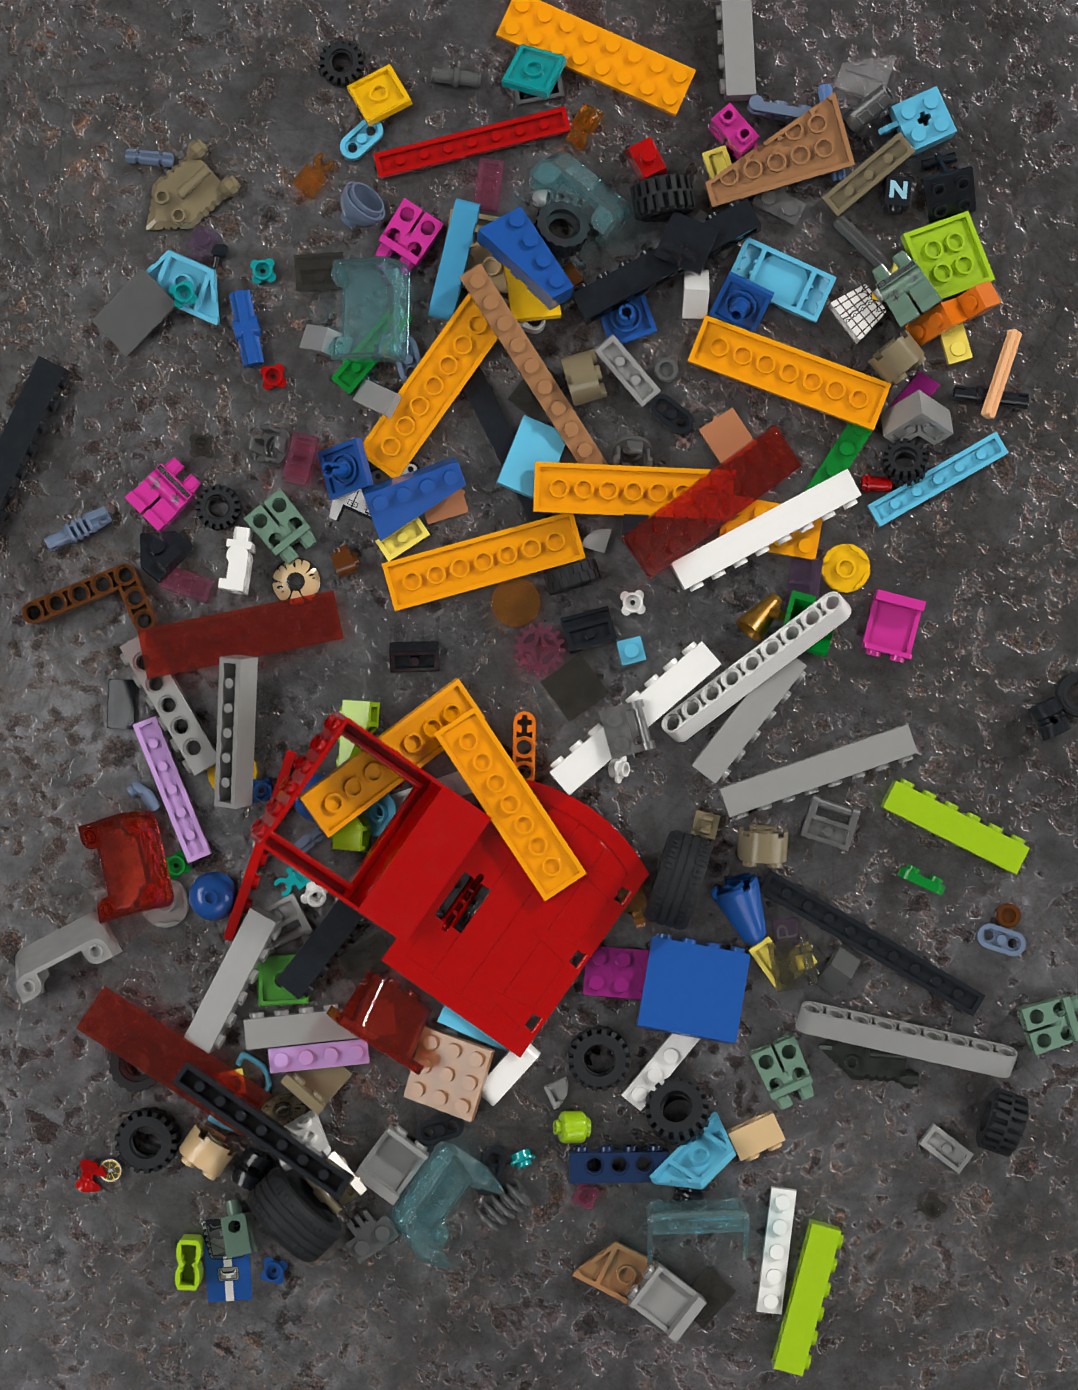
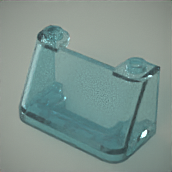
M565 151L556 152L537 162L529 172V186L534 191L549 188L556 192L563 183L566 184L596 209L592 215V225L598 231L595 241L605 248L630 218L631 208L629 203Z
M386 256L333 260L331 277L338 287L343 288L342 336L335 337L330 343L331 360L348 362H404L408 355L410 276L407 265Z

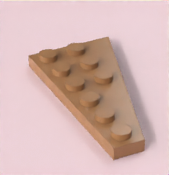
M835 92L707 181L704 185L711 208L854 166L853 155Z

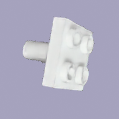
M312 1110L284 1126L318 1151H323L326 1156L330 1154L331 1148L320 1119ZM279 1159L280 1164L285 1171L292 1169L290 1166H288L286 1163Z

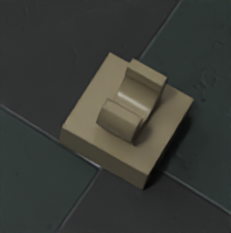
M696 810L690 834L715 840L721 816Z

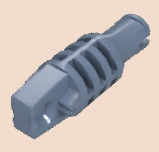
M101 507L84 513V517L79 516L76 521L73 519L70 524L68 522L65 523L63 529L44 538L47 547L53 552L70 542L72 544L77 543L78 539L83 540L85 539L84 536H91L90 533L92 532L95 534L98 530L112 522L106 508Z

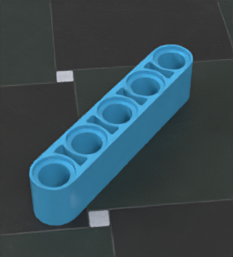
M458 198L455 200L429 307V317L449 321L456 311L462 287L459 276L466 271L481 208L479 203Z

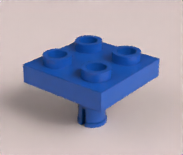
M730 271L708 316L755 333L774 292Z
M645 295L624 306L622 305L620 308L600 318L606 338L613 333L622 345L657 333V328Z
M354 438L317 453L330 500H337L374 486L362 438Z

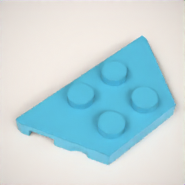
M168 250L155 264H152L146 270L168 293L171 285H177L184 281L192 282L193 293L197 295V302L195 304H186L180 310L212 324L219 325L220 316L215 269Z
M714 1111L708 1117L709 1125L704 1127V1134L702 1136L698 1134L696 1141L692 1142L690 1139L686 1141L687 1145H680L649 1176L652 1183L703 1189L736 1156L717 1112Z

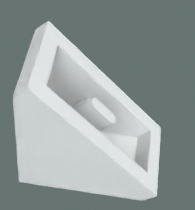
M702 270L700 276L686 271L684 272L682 319L704 320L708 312L709 270Z

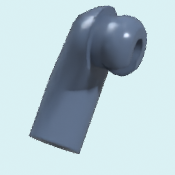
M133 782L131 786L127 787L128 795L132 799L139 795L151 812L161 806L153 792L140 782Z

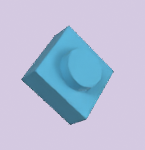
M641 636L616 642L622 666L646 660Z

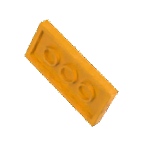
M732 495V519L730 521L721 520L719 537L780 504ZM819 518L813 521L814 527L803 533H800L799 529L790 534L792 539L780 545L777 541L768 545L770 550L767 552L815 561L822 519Z

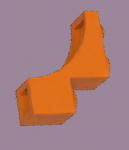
M991 281L972 287L957 298L938 304L905 327L918 345L923 346L950 329L988 312L1002 302Z

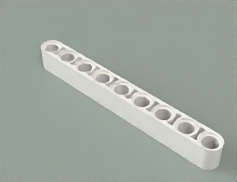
M838 592L825 594L669 712L661 722L662 729L676 742L688 740L846 621L851 614L850 605Z

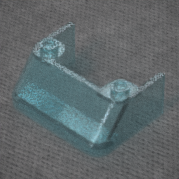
M446 1141L439 1142L433 1149L428 1159L396 1202L392 1217L419 1261L449 1269L452 1265L441 1249L449 1237L448 1227L444 1220L469 1185L477 1190L484 1189L502 1195L504 1190L487 1166L455 1144Z
M737 1198L684 1201L656 1200L648 1204L646 1207L645 1226L647 1264L653 1265V1235L740 1232L742 1261L748 1262L750 1223L745 1203Z

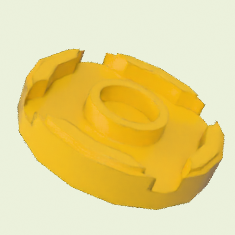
M841 544L834 546L826 552L821 561L820 571L823 581L829 588L836 592L850 593L858 590L866 583L870 576V562L868 556L861 548L853 544Z

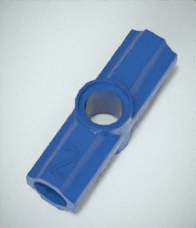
M234 291L229 294L234 317L232 323L236 341L239 342L243 367L260 366L265 364L260 341L261 329L257 315L255 316L251 291Z

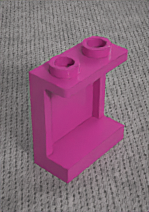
M879 589L875 590L860 648L866 649L865 654L880 657L881 653L890 655L889 660L898 663H904V660H911V652L921 612L925 609L926 601Z

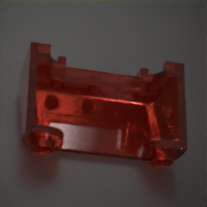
M150 810L118 813L78 827L82 844L87 849L98 850L108 897L100 899L97 904L100 924L172 905L174 901L173 887L158 822L153 812Z

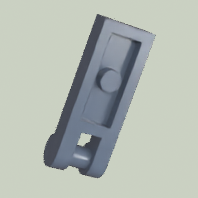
M754 95L749 100L747 111L752 116L793 122L812 107L808 105L788 106L787 102L775 100L773 103L765 102L761 96Z

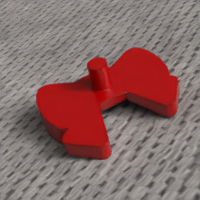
M81 1160L79 1163L82 1169L81 1177L76 1181L75 1187L82 1192L100 1191L101 1186L93 1180V1175L105 1177L107 1171L102 1165L98 1166L93 1161Z

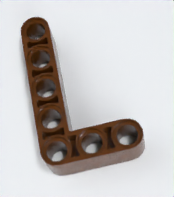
M120 564L30 601L24 605L21 612L26 622L39 625L120 592L131 621L137 630L149 633L158 626V617L137 568L130 564ZM125 569H130L133 574L128 582H123L121 579V573ZM107 578L110 584L109 588L102 592L98 587L99 581ZM83 587L87 593L84 600L78 601L75 596L76 591ZM138 591L142 595V600L138 605H133L130 600L131 595ZM61 597L64 603L63 607L56 611L53 608V601L55 598ZM37 606L41 613L38 619L33 620L30 617V610ZM148 614L151 617V624L147 628H143L140 625V618Z

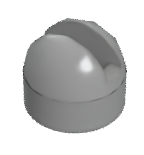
M540 189L534 192L532 195L533 205L536 208L542 209L544 205L550 204V190Z

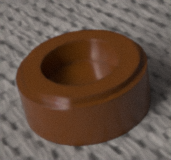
M1003 903L995 910V920L1002 927H1015L1021 919L1020 910L1014 904Z

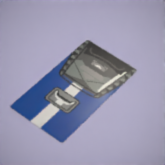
M221 1218L204 1219L203 1235L208 1302L251 1300L250 1255L245 1254L227 1258ZM236 1221L234 1228L236 1231H239L241 1225Z

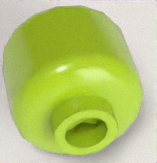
M563 1111L560 1113L558 1120H554L553 1132L554 1135H558L559 1140L564 1144H580L586 1140V1137H590L591 1121L582 1111Z

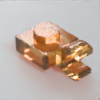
M583 104L571 123L574 129L567 135L566 141L572 144L575 143V149L583 150L587 143V133L593 134L604 113L599 108Z
M640 886L624 909V914L632 912L637 928L646 926L641 910L647 905L642 886ZM625 888L619 890L620 902L623 901L629 890Z

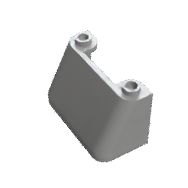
M98 912L89 913L17 952L15 956L16 989L23 1004L46 992L44 984L46 979L51 976L49 967L77 952L82 951L87 961L93 964L102 963L123 952L111 927L102 914Z

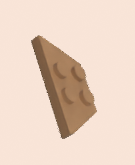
M615 1240L576 1268L572 1276L628 1304L626 1301L628 1299L627 1293L633 1285H639L643 1279L642 1274L650 1264L654 1265L656 1261Z

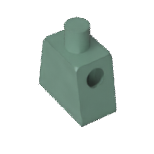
M240 1199L226 1201L228 1216L221 1218L226 1257L231 1258L258 1252L250 1212L242 1213ZM236 1221L241 1225L239 1231H236L234 1228Z

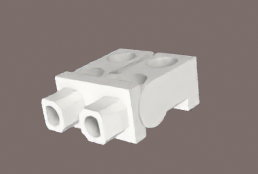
M235 526L233 539L227 538L226 546L229 548L226 553L229 562L226 579L219 578L218 588L223 592L248 595L253 565L252 554H256L257 549L252 543L253 531L250 528Z

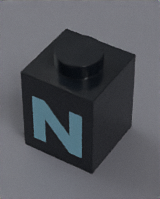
M886 176L883 187L882 210H888L889 214L894 215L902 214L903 211L906 212L910 207L912 177Z

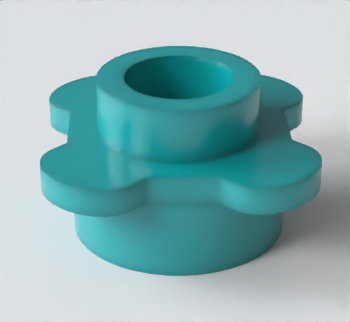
M271 258L259 261L253 260L250 267L253 271L252 281L255 284H260L264 281L272 283L276 280V275L273 272L275 263Z
M184 281L170 286L169 293L173 295L176 308L180 309L186 304H195L197 302V295L193 293L192 282Z
M529 1149L519 1151L511 1155L513 1162L510 1165L513 1167L517 1166L518 1170L532 1165L531 1160H534L535 1156L531 1155Z

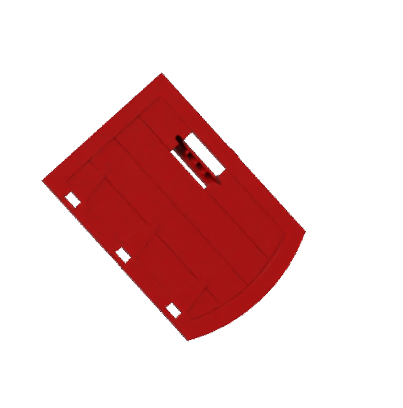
M527 779L525 781L587 874L544 901L490 820L407 942L404 943L396 938L381 959L384 963L518 1057L523 1055L649 875L634 849L606 819L576 798L553 787ZM463 873H467L471 878L442 919H440L435 913ZM484 885L491 891L460 933L454 929V926ZM621 887H624L629 892L621 904H619L614 897ZM578 950L585 955L575 967L570 963V960ZM532 1014H535L540 1019L534 1028L530 1030L525 1024Z

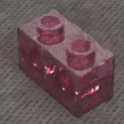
M294 431L282 476L284 482L309 488L321 442L319 437Z

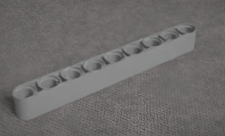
M804 1001L802 1003L795 1025L800 1032L1001 1078L1010 1077L1018 1055L1017 1051L1008 1045L813 1001Z

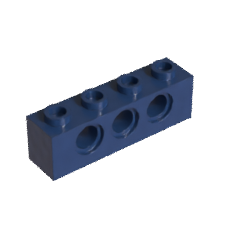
M627 1144L623 1145V1149H613V1145H599L598 1149H589V1146L576 1145L574 1149L568 1150V1180L570 1184L652 1182L649 1176L669 1157V1151L667 1148H663L662 1144H649L648 1148H638V1145ZM642 1157H647L650 1159L649 1165L644 1169L638 1168L637 1161ZM591 1158H597L600 1160V1165L596 1169H589L587 1162ZM615 1158H623L625 1164L622 1168L615 1169L612 1167V1162Z

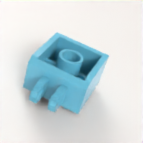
M937 86L891 106L888 113L892 123L878 130L881 136L894 130L897 133L901 132L916 150L911 156L953 138L957 132ZM919 118L924 119L927 122L926 126H924L923 123H918Z

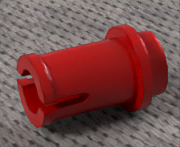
M867 473L866 476H861L860 490L865 491V493H869V491L890 493L892 490L891 478L887 480L886 477L870 476Z

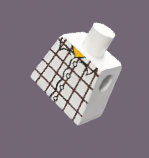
M866 284L834 300L828 306L829 310L856 344L862 340L887 312L882 305L885 300L878 288L872 292Z

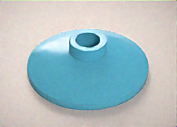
M389 792L363 811L372 826V836L379 837L398 810L396 802Z

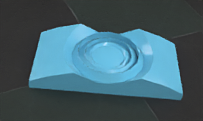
M752 238L745 239L731 269V272L774 292L770 301L771 304L789 314L814 323L817 322L837 278Z

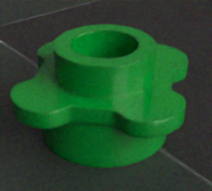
M177 851L175 855L165 857L162 860V865L166 867L168 877L172 880L177 879L178 875L189 873L191 870V865L187 864L184 852ZM175 863L179 864L177 868L174 866Z

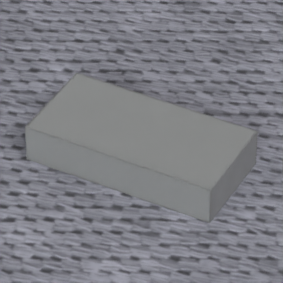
M364 379L353 401L385 417L391 418L402 396Z

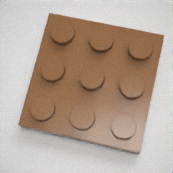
M424 1026L403 1097L463 1120L474 1121L495 1050L436 1028Z

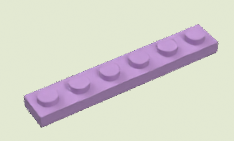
M154 716L134 724L133 728L186 860L190 863L210 855L212 852L163 729L157 720L158 717Z

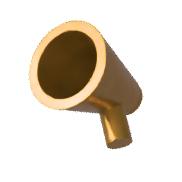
M771 593L737 619L736 624L748 637L757 642H762L773 620L782 621L785 619V612L779 610L783 603L782 599L778 595Z

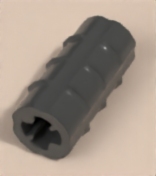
M882 84L858 104L852 106L843 115V118L850 129L857 133L882 112L887 111L896 102V99L889 88Z

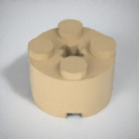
M196 1122L180 1145L179 1152L183 1155L181 1161L191 1168H194V1166L203 1170L204 1176L210 1180H215L225 1170L236 1154L237 1148L233 1143L228 1146L225 1143L226 1137L206 1124H203L200 1128L199 1122Z

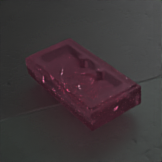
M484 158L479 160L474 202L481 204V210L498 212L504 161Z
M176 567L160 583L159 587L207 604L214 580Z

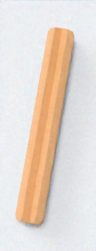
M1017 329L1008 330L981 411V416L986 419H994L1022 337V333Z

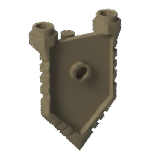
M200 139L192 140L188 144L185 158L179 160V163L175 164L171 171L168 170L164 177L161 176L153 184L151 194L153 198L150 200V214H148L146 230H163V228L170 230V228L178 229V227L180 229H193L201 222L204 216H208L209 212L215 209L214 207L219 206L223 199L226 200L228 197H234L240 192L238 189L242 186L232 175L229 178L226 176L220 181L202 161L209 149Z

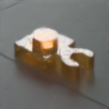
M321 152L316 155L313 168L306 164L292 182L293 186L312 200L327 181L323 173L331 171L334 166L332 160L326 166L320 164L324 157Z

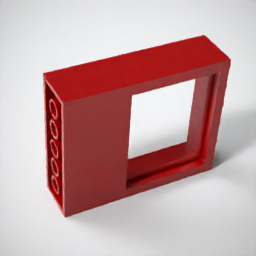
M336 711L326 718L323 723L324 729L320 735L316 734L312 738L308 746L310 749L306 755L298 758L292 775L290 777L287 776L282 781L279 787L281 791L276 798L272 797L265 806V814L261 819H256L252 824L249 836L274 856L406 943L485 829L491 817L350 718ZM340 736L349 740L414 786L349 881H346L274 832Z

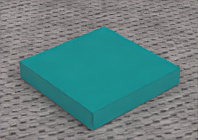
M522 44L519 46L501 80L502 86L548 99L567 63L566 56Z

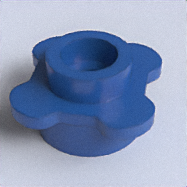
M265 777L263 780L253 779L252 803H257L258 801L268 802L272 796V780Z
M266 1257L263 1261L265 1266L260 1273V1278L263 1281L275 1282L278 1285L282 1284L284 1281V1270L288 1267L287 1262Z

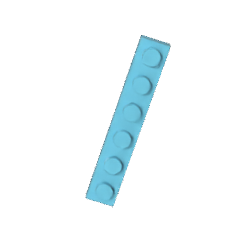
M995 432L928 470L923 480L919 479V483L915 484L912 481V486H907L906 483L903 487L900 486L866 507L877 526L881 527L1008 454V451L998 433Z

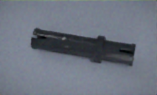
M954 385L952 400L971 402L974 405L980 406L985 402L988 389L978 385L976 387ZM1004 391L999 406L1027 409L1029 394Z

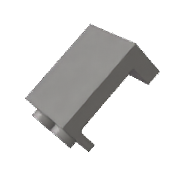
M389 1124L354 1172L361 1177L367 1187L392 1205L398 1200L402 1191L430 1154L427 1151L428 1147L421 1144L417 1139L415 1142L407 1137L408 1132L397 1124L395 1127Z
M656 1261L654 1265L650 1264L642 1274L643 1279L639 1285L635 1284L627 1293L628 1299L626 1301L628 1306L632 1309L635 1308L666 1332L670 1339L677 1342L707 1302L702 1295Z

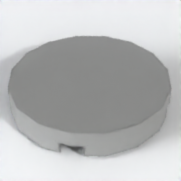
M168 878L155 880L145 888L141 895L140 907L142 914L146 920L156 927L168 928L175 926L184 920L189 912L188 891L176 880Z

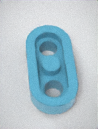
M362 120L341 140L340 150L343 157L350 161L362 158L382 139V124L378 122L369 127L366 121ZM368 129H375V134L373 136L367 135ZM356 145L358 148L356 152H350L348 150L349 147Z

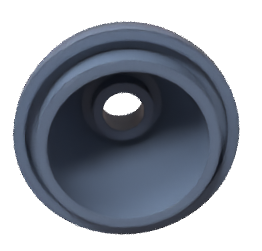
M349 182L344 186L340 195L342 209L340 218L345 225L350 228H355L357 225L367 227L382 221L385 217L384 203L371 187L360 182Z

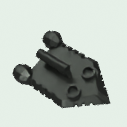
M909 1019L905 1021L906 1023L922 1026V1023L917 1020ZM831 1039L818 1046L829 1058L832 1057V1061L835 1064L838 1063V1066L843 1068V1071L853 1080L869 1079V1081L877 1080L880 1082L885 1080V1082L894 1081L895 1083H900L905 1089L918 1087L919 1073L914 1072L913 1069H906L907 1056Z

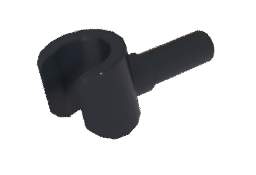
M216 244L212 249V268L216 270V273L219 258H227L228 246L225 244Z

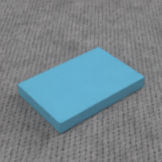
M524 415L496 484L533 499L535 462L558 463L565 447V443L557 430Z

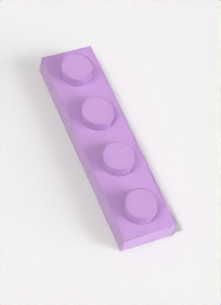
M368 1037L268 1048L270 1073L370 1063Z

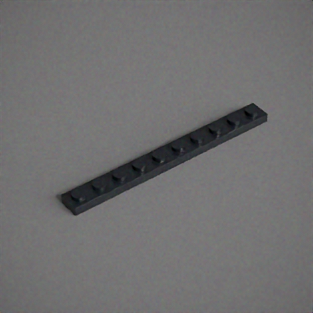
M772 870L768 872L760 886V893L972 1017H974L986 996Z

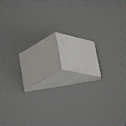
M306 324L299 348L345 362L349 357L354 339L328 327Z

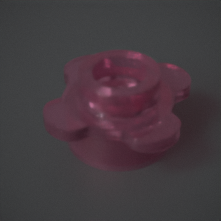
M587 1183L577 1184L578 1189L576 1194L571 1197L572 1202L585 1207L586 1210H592L596 1197L600 1196L599 1188L588 1186ZM585 1193L588 1194L587 1198H584L583 1196Z

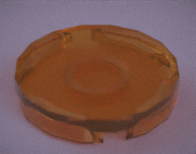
M521 578L501 582L494 590L491 599L492 610L496 618L504 625L512 627L525 626L532 622L539 612L540 595L535 586L527 580Z

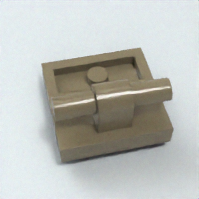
M334 1151L327 1155V1157L355 1176L345 1193L338 1199L340 1204L344 1206L361 1196L367 1188L363 1185L361 1177L350 1170L346 1160ZM303 1176L313 1189L312 1193L321 1203L324 1202L336 1215L342 1209L338 1202Z

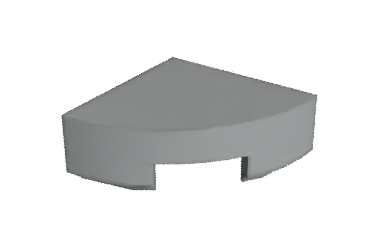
M598 529L591 532L583 540V548L605 554L611 529Z
M566 1076L544 1086L554 1110L564 1102L567 1096L568 1080Z

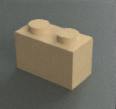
M771 1109L726 1130L740 1161L744 1159L746 1162L752 1161L760 1156L759 1152L766 1149L769 1151L778 1149L782 1146L781 1142L786 1140Z

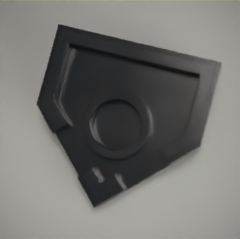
M175 531L140 533V566L142 570L159 584L194 550L193 546Z

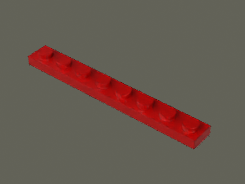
M563 106L374 153L373 155L379 179H384L570 133L571 128L566 108Z
M290 749L287 750L271 798H276L281 791L279 787L282 781L287 776L290 777L292 772L295 771L294 765L298 760V752ZM256 842L223 939L233 942L242 925L241 921L244 913L247 914L252 906L253 900L249 898L252 889L257 890L261 879V876L257 875L260 866L264 867L268 859L269 853L265 852L266 849Z

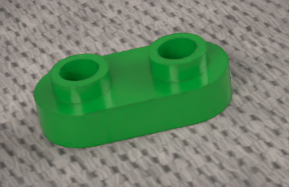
M907 864L906 868L900 867L897 873L898 876L938 895H943L946 889L942 885L944 880L931 874L929 878L919 875L921 870Z

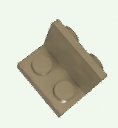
M345 1066L290 1071L280 1082L318 1115L351 1077L352 1072Z

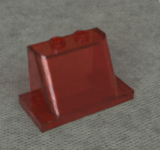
M368 970L343 1010L340 1011L331 1005L326 1014L347 1031L419 1075L424 1066L412 1056L432 1010L419 1002L420 996L410 989L406 993L399 989L401 984L388 976L385 980L373 971Z

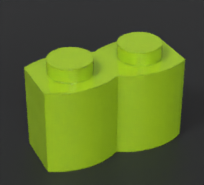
M184 1234L178 1242L176 1258L179 1266L175 1273V1284L178 1290L196 1291L202 1281L204 1268L201 1258L205 1250L202 1235Z

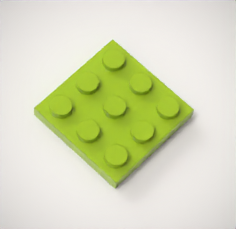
M969 211L912 230L900 236L907 255L911 260L914 259L942 300L966 292L976 285L995 280Z

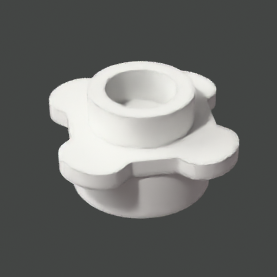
M641 590L632 593L627 591L621 593L620 599L623 602L622 614L628 616L630 613L643 614L646 608L643 605L644 593ZM632 600L635 601L634 605L630 604Z
M627 756L613 759L609 763V776L615 778L616 783H621L622 779L629 775L630 765L626 762Z
M309 882L306 884L305 893L300 897L303 904L308 903L312 907H320L325 903L328 891L316 885L315 882Z

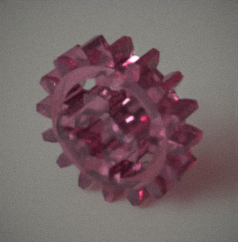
M539 622L538 628H534V625L530 623L529 631L521 628L523 636H515L519 643L512 646V649L518 650V653L513 658H520L521 661L518 667L527 666V674L533 669L535 670V676L539 675L540 670H543L548 675L549 667L556 670L555 662H563V659L559 657V653L566 652L565 649L560 648V645L565 641L564 639H557V636L560 634L559 631L551 632L552 625L544 629L542 622ZM536 633L535 639L530 644L523 643L529 635ZM544 633L552 638L555 646L547 644L544 640ZM540 637L542 647L546 648V652H542L541 656H539V661H537L536 652L532 651V647L537 645L538 638ZM522 652L529 653L534 658L533 665L524 658ZM547 655H554L549 663L542 665V659Z

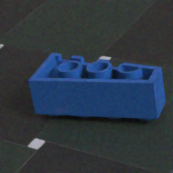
M521 206L478 229L477 242L482 247L487 248L498 262H502L516 279L519 278L527 286V289L547 308L551 310L571 299L574 286Z
M454 456L363 489L362 493L379 540L382 541L465 486L466 483L459 463Z

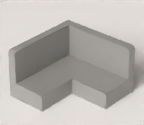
M917 390L881 413L883 436L894 444L895 440L899 439L900 443H903V438H907L908 442L919 435L931 444L936 445L954 434L950 411L920 390Z

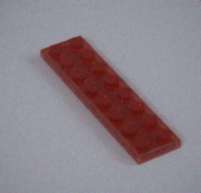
M771 425L621 538L646 576L653 578L802 465L778 427Z
M333 590L137 630L147 680L219 665L220 657L245 655L260 657L344 639Z
M107 986L102 988L76 1027L82 1033L243 1137H245V1134L172 1083L186 1061H193L260 1110H262V1107L264 1108L266 1102L272 1096L270 1092L210 1053L208 1054L184 1036Z

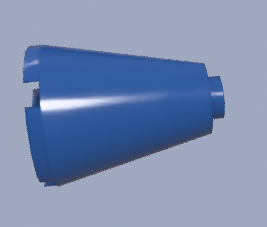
M750 873L739 874L726 879V885L721 888L717 884L711 890L712 899L745 943H750V945L762 942L767 931L757 875L754 873L752 877Z

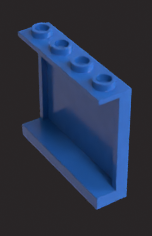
M658 933L657 937L652 936L636 1027L726 1044H736L751 954L745 953V949L730 947V950L720 949L721 945L706 942V946L697 945L696 940L689 938L675 941L671 940L672 936Z

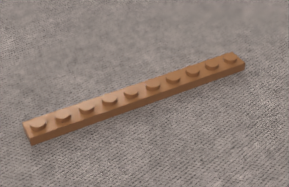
M481 263L459 276V279L576 462L579 464L608 465Z

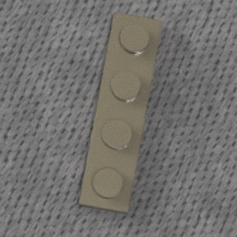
M899 132L822 198L833 212L839 216L916 150L903 134Z

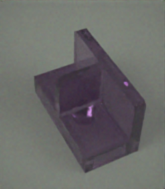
M791 559L786 607H788L792 590L816 596V601L819 599L823 560Z

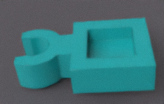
M289 866L285 869L289 876L287 878H278L274 885L276 886L281 882L285 883L287 890L281 895L287 896L291 893L293 885H296L300 890L312 880Z

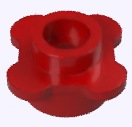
M282 364L269 367L263 366L260 373L263 375L264 382L262 386L264 389L271 390L273 387L284 388L287 381L283 375L285 369Z

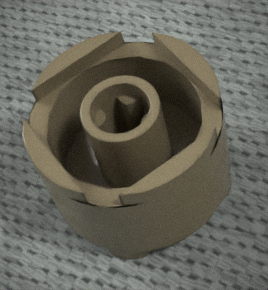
M907 330L900 333L901 336L897 340L893 338L872 355L873 358L867 361L883 381L891 383V385L901 382L907 376L905 372L908 369L917 368L926 361L924 357L925 352Z
M594 349L560 359L573 406L607 397L604 383L599 384L603 379L599 365L594 366V364L598 363Z
M749 825V830L744 831L743 826L739 827L737 858L742 860L743 866L756 867L757 863H764L770 868H782V863L787 861V829L783 828V833L777 832V827Z

